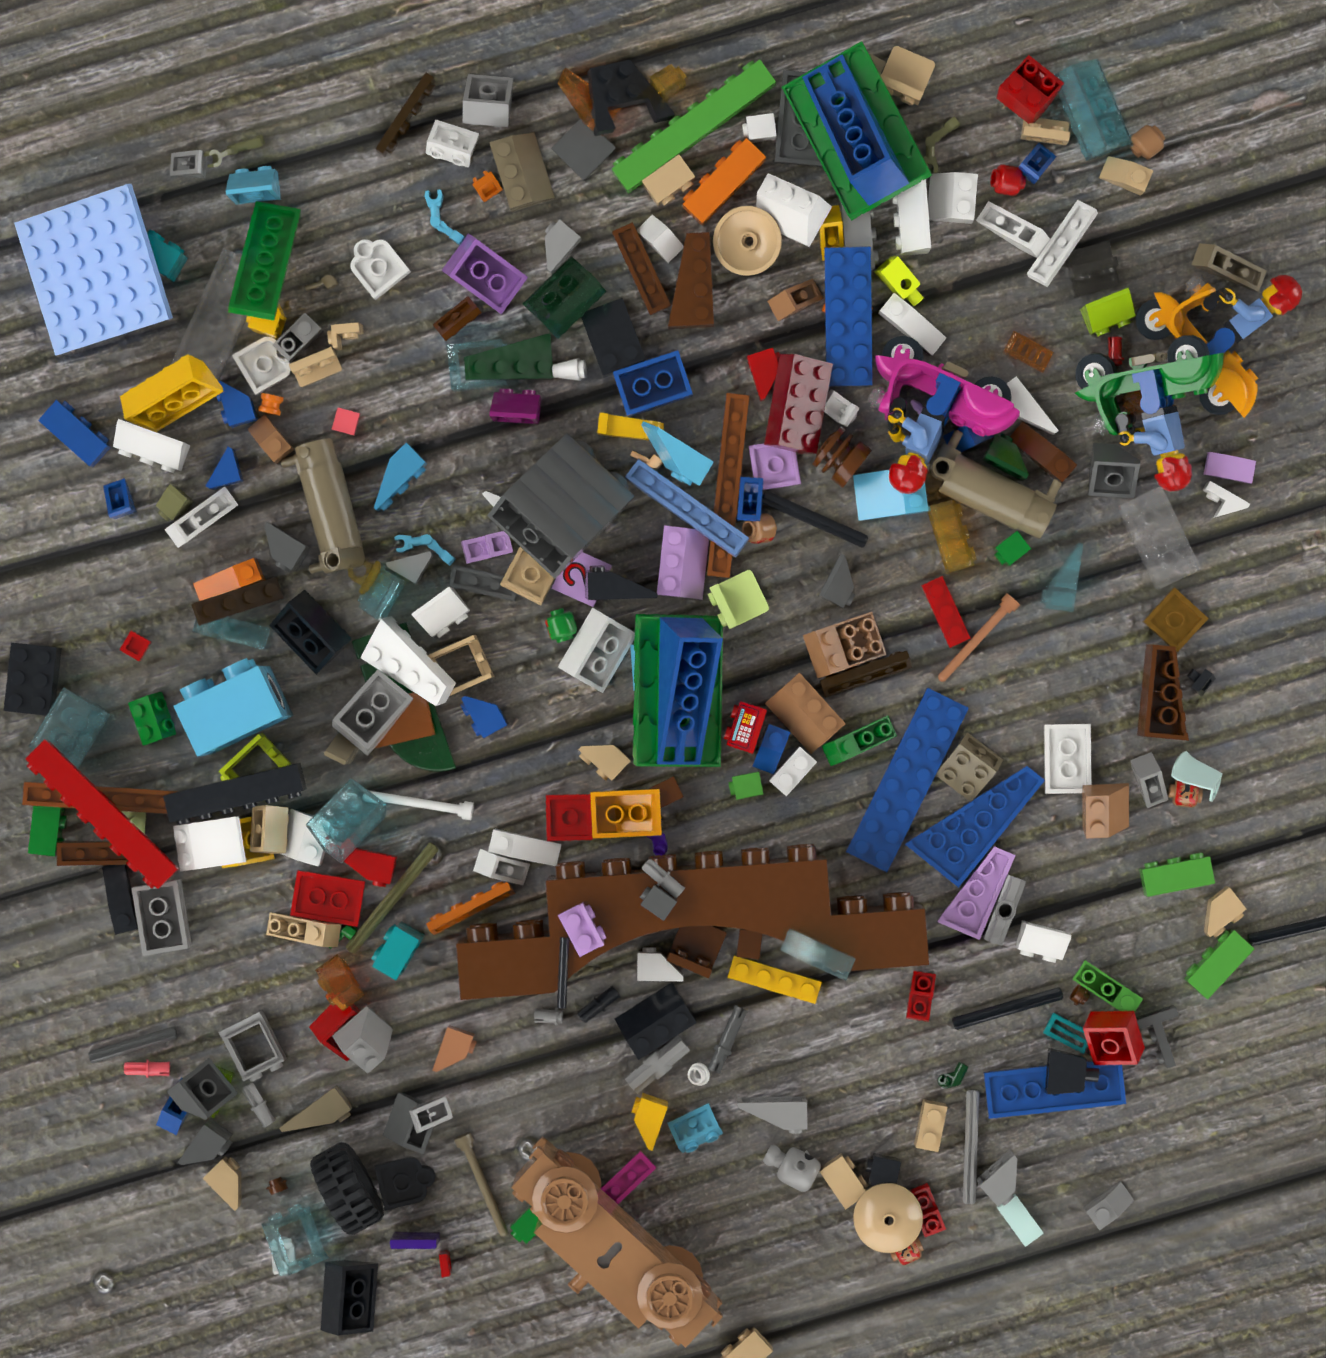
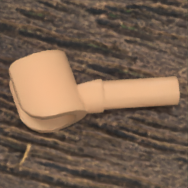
M634 451L630 454L631 457L640 459L654 470H658L663 464L661 459L655 454L650 460Z

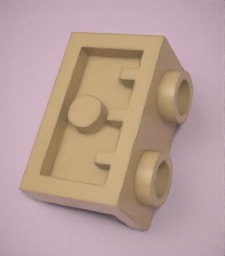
M1039 118L1035 123L1028 124L1023 120L1021 139L1067 145L1070 137V132H1068L1069 122Z
M358 322L331 325V330L327 331L328 343L331 346L333 345L334 349L342 350L341 336L345 340L358 339V335L364 334L363 325Z
M332 347L289 364L300 387H305L342 371L338 357Z

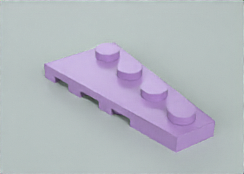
M993 846L937 922L980 940L1016 855Z

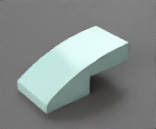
M1013 1194L1014 1198L1008 1204H1001L999 1207L997 1206V1209L1026 1247L1044 1233L1016 1194Z

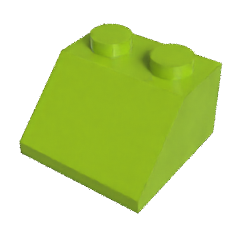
M1129 288L1088 303L1080 309L1089 334L1096 333L1097 337L1109 333V328L1118 325V328H1122L1131 324L1130 319L1136 316Z

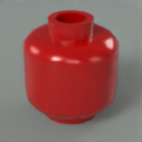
M1001 164L992 171L990 185L998 194L1016 196L1021 189H1024L1026 177L1023 176L1022 170L1017 166Z

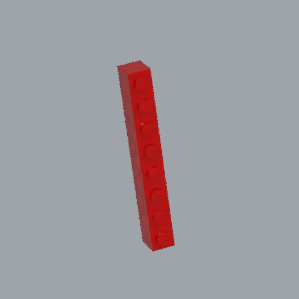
M44 739L25 758L29 762L26 766L35 775L40 773L45 778L43 783L52 791L56 789L62 795L60 799L69 808L74 806L79 811L76 815L85 824L90 822L95 827L93 832L102 840L106 838L111 843L110 849L118 856L122 854L128 860L126 864L135 873L139 870L145 876L142 880L150 888L156 887L160 889L179 870L48 739Z

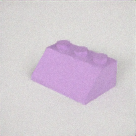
M664 526L657 595L703 600L709 539L696 529Z

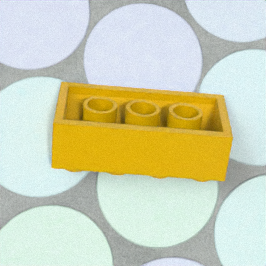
M188 354L170 366L163 368L162 371L152 377L147 378L136 387L129 389V391L120 396L125 420L153 432H158L224 391L204 361Z

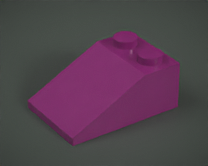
M500 389L499 392H494L489 416L494 422L539 424L541 396L536 395L534 390H522V394L513 393V389Z

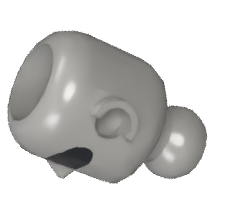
M771 1145L763 1159L765 1165L778 1168L777 1177L781 1182L801 1192H806L811 1188L821 1168L820 1162L810 1156L807 1150L803 1152L796 1147L790 1148L787 1154H785L778 1146Z

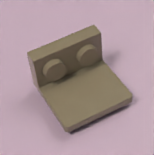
M967 732L956 749L938 769L936 776L967 800L972 801L998 771L1003 759Z

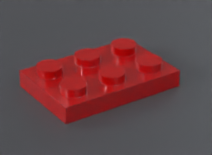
M297 870L290 916L358 927L366 881Z

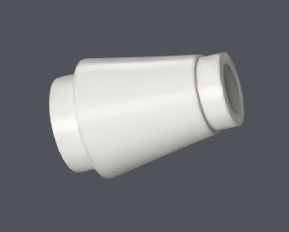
M576 358L553 364V377L581 381V378L587 377L586 361Z

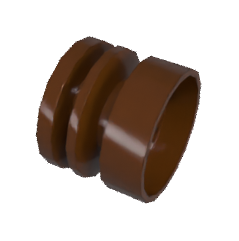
M841 426L839 430L832 433L817 451L812 465L817 468L822 460H824L827 464L821 472L825 473L833 467L835 471L831 480L843 488L872 450L861 441L853 448L849 446L853 435L850 433L845 441L840 439L846 431Z

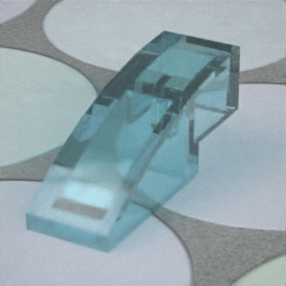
M789 929L780 949L843 980H847L855 962V957L792 929Z

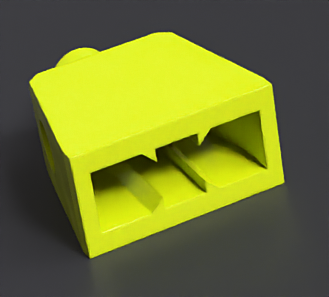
M890 256L874 271L892 293L897 294L902 299L906 298L913 307L924 298L916 289L920 282L898 256ZM904 279L905 282H906V285H905V287L902 289V287H901V281Z

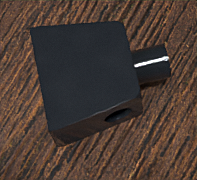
M1048 1048L1045 1093L1051 1095L1084 1092L1085 1081L1098 1082L1099 1068L1086 1067L1087 1059L1083 1056Z

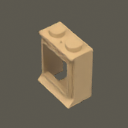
M472 635L427 655L433 662L437 663V658L469 645L482 676L453 688L450 696L495 677L476 635Z

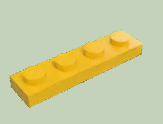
M736 955L733 956L727 976L730 979L813 1004L816 1003L822 981L746 958L736 957Z

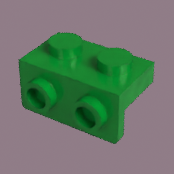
M162 692L150 694L128 703L143 746L176 735L174 723Z

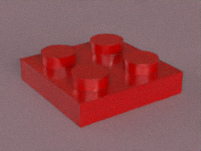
M591 794L546 795L547 841L593 840Z

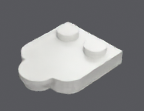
M364 239L356 243L354 247L355 257L351 261V270L375 300L411 273L388 242L384 240L372 242Z
M263 337L232 355L255 396L283 381L291 372L289 364L293 359L288 361L273 346L276 340L272 337Z

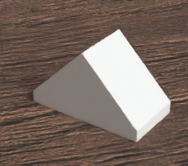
M651 215L637 229V233L667 263L684 248L672 231L654 215Z

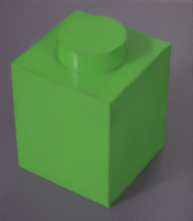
M759 771L732 776L733 781L728 782L731 796L736 795V800L763 795Z

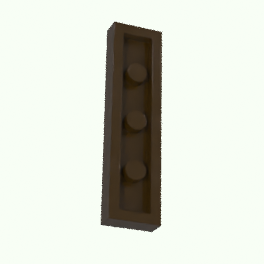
M427 72L375 148L382 156L386 157L388 153H393L398 145L396 142L400 134L404 135L410 127L409 120L413 115L417 116L423 107L421 102L425 96L429 97L436 87L434 85L435 79Z
M273 577L195 602L191 605L198 625L202 626L279 601L284 596L277 577Z
M898 651L892 653L889 657L871 660L866 665L851 667L846 672L830 674L823 680H820L825 698L912 668L910 657L907 651Z

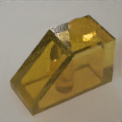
M670 64L650 76V84L662 99L667 102L686 86V81L684 80L686 75L679 67L674 68Z

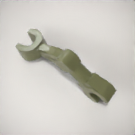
M955 116L947 121L944 127L932 133L925 140L926 154L923 158L927 165L934 167V174L938 173L939 170L935 157V145L942 137L960 126Z
M258 135L246 141L228 145L226 149L220 152L215 149L205 151L203 155L204 157H213V162L207 166L208 168L220 166L223 157L261 147L265 144L263 135Z

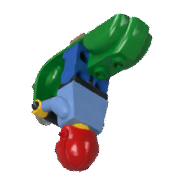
M1184 335L1175 339L1170 345L1167 354L1161 352L1129 358V365L1134 370L1118 373L1114 362L1108 356L1101 353H1092L1083 357L1077 365L1075 378L1081 390L1075 392V394L1086 401L1096 402L1099 410L1097 418L1094 419L1096 432H1099L1102 436L1108 433L1120 435L1122 442L1119 443L1124 446L1128 445L1131 441H1134L1135 444H1148L1153 456L1160 454L1161 458L1156 461L1159 474H1155L1154 477L1164 490L1178 491L1187 487L1190 483L1192 466L1189 464L1188 457L1178 452V450L1184 449L1185 445L1177 406H1173L1174 399L1186 397L1185 392L1193 391L1194 395L1208 393L1207 388L1213 387L1221 374L1224 353L1210 355L1207 344L1201 338L1194 335ZM1168 360L1166 364L1146 367L1149 363ZM1141 390L1140 406L1144 413H1141L1144 427L1135 428V415L1129 411L1121 412L1116 396Z

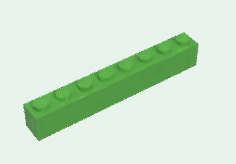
M752 60L742 68L743 72L738 76L735 74L731 75L724 81L725 85L719 90L717 88L712 89L705 95L707 99L700 104L698 101L687 108L688 113L680 117V115L674 117L669 121L668 124L670 126L662 131L660 128L650 136L651 140L646 144L641 142L631 150L633 153L627 158L622 156L613 163L612 173L628 194L642 185L643 179L678 154L680 156L775 87V79L761 60H758L756 63Z

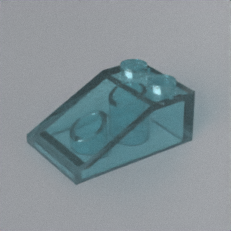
M382 567L379 571L376 569L369 580L372 582L368 591L364 589L358 599L360 602L359 608L377 620L388 616L407 582Z

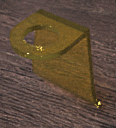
M365 560L363 565L366 567V574L360 578L353 574V568L348 569L350 579L361 585L358 591L360 594H365L374 584L380 572L381 562L375 561L374 564H371Z

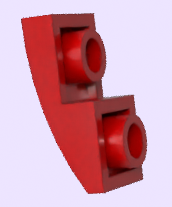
M913 971L906 1019L929 1022L936 974Z
M928 1183L909 1190L917 1198L922 1209L923 1223L921 1229L924 1237L926 1238L946 1230Z

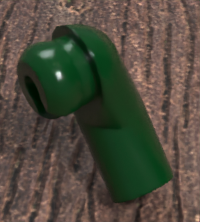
M958 1062L954 1072L941 1074L938 1077V1084L944 1089L959 1086L969 1066Z

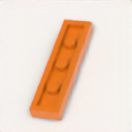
M498 882L491 887L492 890L473 895L471 900L465 904L463 902L457 903L450 908L451 911L432 916L430 918L431 921L426 923L429 931L436 935L515 894L508 882Z

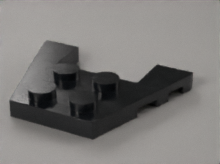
M631 60L593 67L587 72L590 99H592L593 105L591 113L592 119H594L595 127L593 132L595 136L613 133L616 129L609 110L645 103L654 123L671 120L675 116L673 110Z

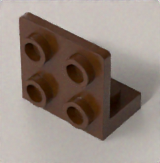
M714 926L679 928L666 961L709 978L727 933Z

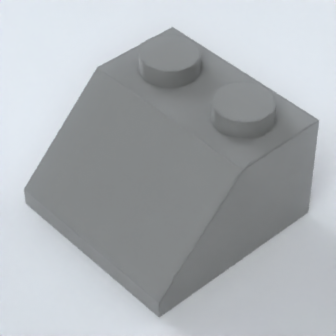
M468 74L463 97V123L508 127L511 114L513 78Z
M366 1006L332 1037L341 1051L368 1074L385 1059L393 1029Z
M1009 1149L976 1179L979 1186L998 1207L1001 1204H1008L1014 1198L1017 1157Z

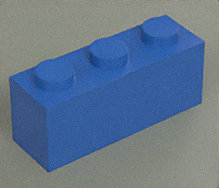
M55 400L38 421L88 466L94 467L111 448L107 444L109 439L100 431L95 433L90 428L92 424L83 416L78 418L73 413L75 409L67 401L62 403Z

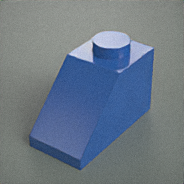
M768 724L752 767L774 775L790 732Z
M169 1097L156 1125L177 1135L189 1113L181 1110L174 1100Z

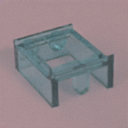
M502 339L446 344L451 390L453 392L508 386V380L461 383L458 350L492 346L495 349L507 345L503 344Z
M301 1204L294 1205L288 1208V1213L281 1215V1212L270 1215L268 1216L269 1221L261 1224L279 1276L294 1274L329 1258L322 1246L310 1212V1206L301 1207ZM301 1219L312 1253L290 1262L278 1228Z

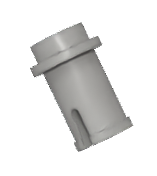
M557 1007L555 1010L535 1008L534 1023H554L555 1026L562 1024L563 1010H559Z

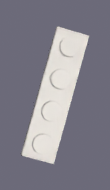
M1077 200L1027 272L1028 277L1048 287L1097 216V209Z

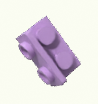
M584 902L558 915L579 957L605 945L603 940L607 937L601 926L596 927L593 918L596 916L590 905L585 906Z

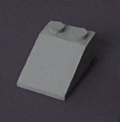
M378 669L332 720V727L368 756L409 706L413 698Z
M806 1096L737 1097L738 1108L783 1130H789L791 1134L803 1133V1130H807Z

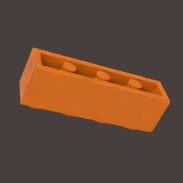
M747 138L743 142L741 140L737 141L730 149L732 153L726 159L723 156L715 164L717 169L711 175L707 173L699 181L700 187L695 192L691 189L684 196L683 208L702 226L766 161V156Z

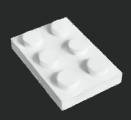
M1091 724L1044 725L1045 794L1082 793V785H1092Z

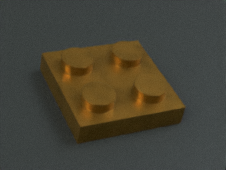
M1174 587L1142 622L1166 644L1176 647V652H1178L1209 618Z

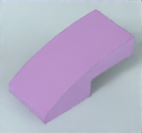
M1207 452L1204 475L1252 484L1256 461Z
M504 531L461 542L466 564L513 553L510 537Z

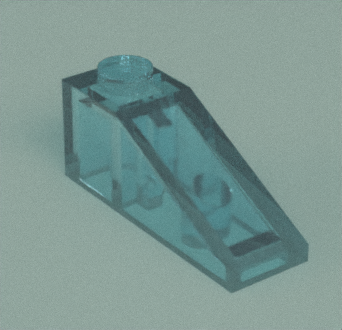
M1082 543L1075 545L1047 585V589L1042 590L1041 603H1044V609L1070 613L1074 611L1083 550Z
M226 617L199 626L197 619H195L192 632L265 650L270 628Z

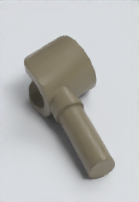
M326 275L317 282L305 285V290L309 291L325 285L327 290L336 287L338 282L333 275Z

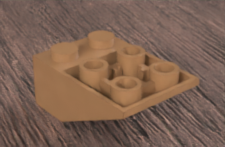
M872 612L803 635L817 679L887 655Z

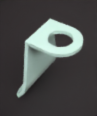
M1184 751L1176 759L1171 776L1182 783L1211 790L1209 801L1213 802L1219 790L1223 773L1196 760L1187 751Z

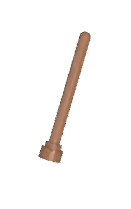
M1008 593L1005 594L1001 599L1002 602L999 604L1001 607L938 675L939 681H946L1007 613L1010 614L1018 609L1020 604Z

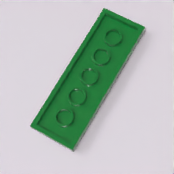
M255 202L228 306V313L275 320L301 216V209Z

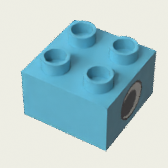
M246 658L222 669L227 680L225 682L215 685L212 678L208 680L204 678L180 689L185 701L174 705V708L197 757L212 755L293 716L270 666H257L254 659L248 660Z

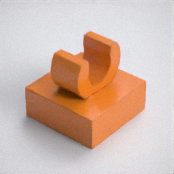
M485 170L483 171L485 176L479 180L474 177V183L472 184L483 202H486L503 190L493 173H488Z

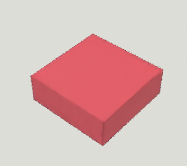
M337 408L332 430L355 436L360 413Z

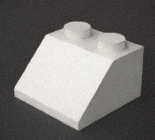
M959 172L932 174L928 193L929 220L972 224L975 216L978 174Z
M290 809L288 814L286 853L280 854L318 867L321 866L334 821Z
M1022 921L1016 948L1021 950L1020 954L1033 957L1035 953L1043 955L1042 960L1056 963V959L1063 960L1072 935L1066 931Z

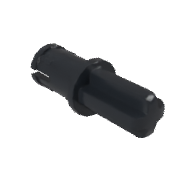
M612 985L597 998L594 996V1000L577 1014L584 1023H587L601 1011L605 1012V1008L621 996Z

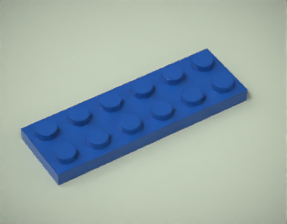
M871 246L824 247L826 362L833 364L829 386L873 385Z
M1093 1060L1087 1061L1086 1067L1099 1068L1098 1082L1085 1081L1084 1092L1051 1095L1045 1093L1047 1065L983 1072L988 1118L1126 1104L1122 1065H1094Z

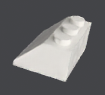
M769 173L757 192L756 207L765 210L776 220L781 234L810 247L832 208L819 195Z
M925 179L892 198V203L897 204V213L893 214L894 227L899 228V236H895L896 250H900L901 256L928 254L931 249Z
M120 419L117 421L113 447L119 449L118 454L131 458L132 454L140 456L139 461L149 465L157 462L162 464L161 469L174 473L175 469L182 471L190 445Z
M592 608L558 668L603 693L630 645L633 643L635 632Z

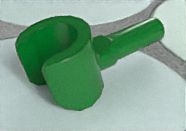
M346 925L340 932L339 942L344 936L351 940L357 929Z

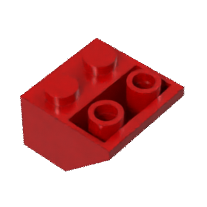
M1028 55L999 86L996 99L1028 124L1035 123L1047 110L1063 87L1064 82Z

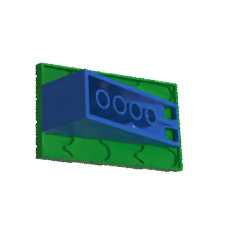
M862 41L782 86L791 107L851 221L932 176L928 165Z
M636 614L633 763L635 766L721 767L723 626L718 616Z

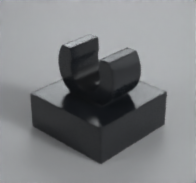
M1192 668L1187 675L1194 682L1192 689L1201 697L1216 679L1207 669L1200 674Z

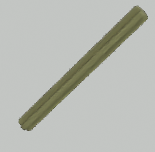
M431 842L427 844L348 942L345 948L350 953L355 954L435 856L439 850L436 845Z

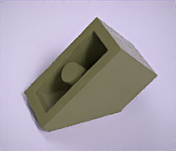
M170 484L156 506L160 509L158 514L167 522L170 519L175 522L194 501L178 486Z

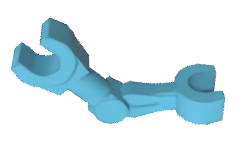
M437 190L438 197L436 199H431L430 191H425L424 196L431 211L430 224L460 245L465 236L448 227L444 221H441L439 208L442 207L444 197L442 191Z
M428 534L413 538L408 535H397L394 537L396 541L404 540L405 542L404 547L396 548L398 553H405L414 549V546L427 545L449 566L456 560Z

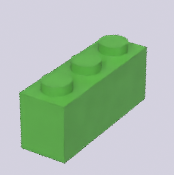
M1203 852L1190 854V859L1181 860L1180 857H1173L1167 859L1165 864L1158 865V861L1144 863L1145 867L1139 868L1144 896L1150 897L1215 884L1210 856H1204Z
M1233 929L1225 930L1217 938L1219 942L1213 948L1211 946L1208 947L1201 955L1203 959L1197 965L1195 963L1192 964L1185 972L1187 976L1184 979L1207 1000L1254 950Z

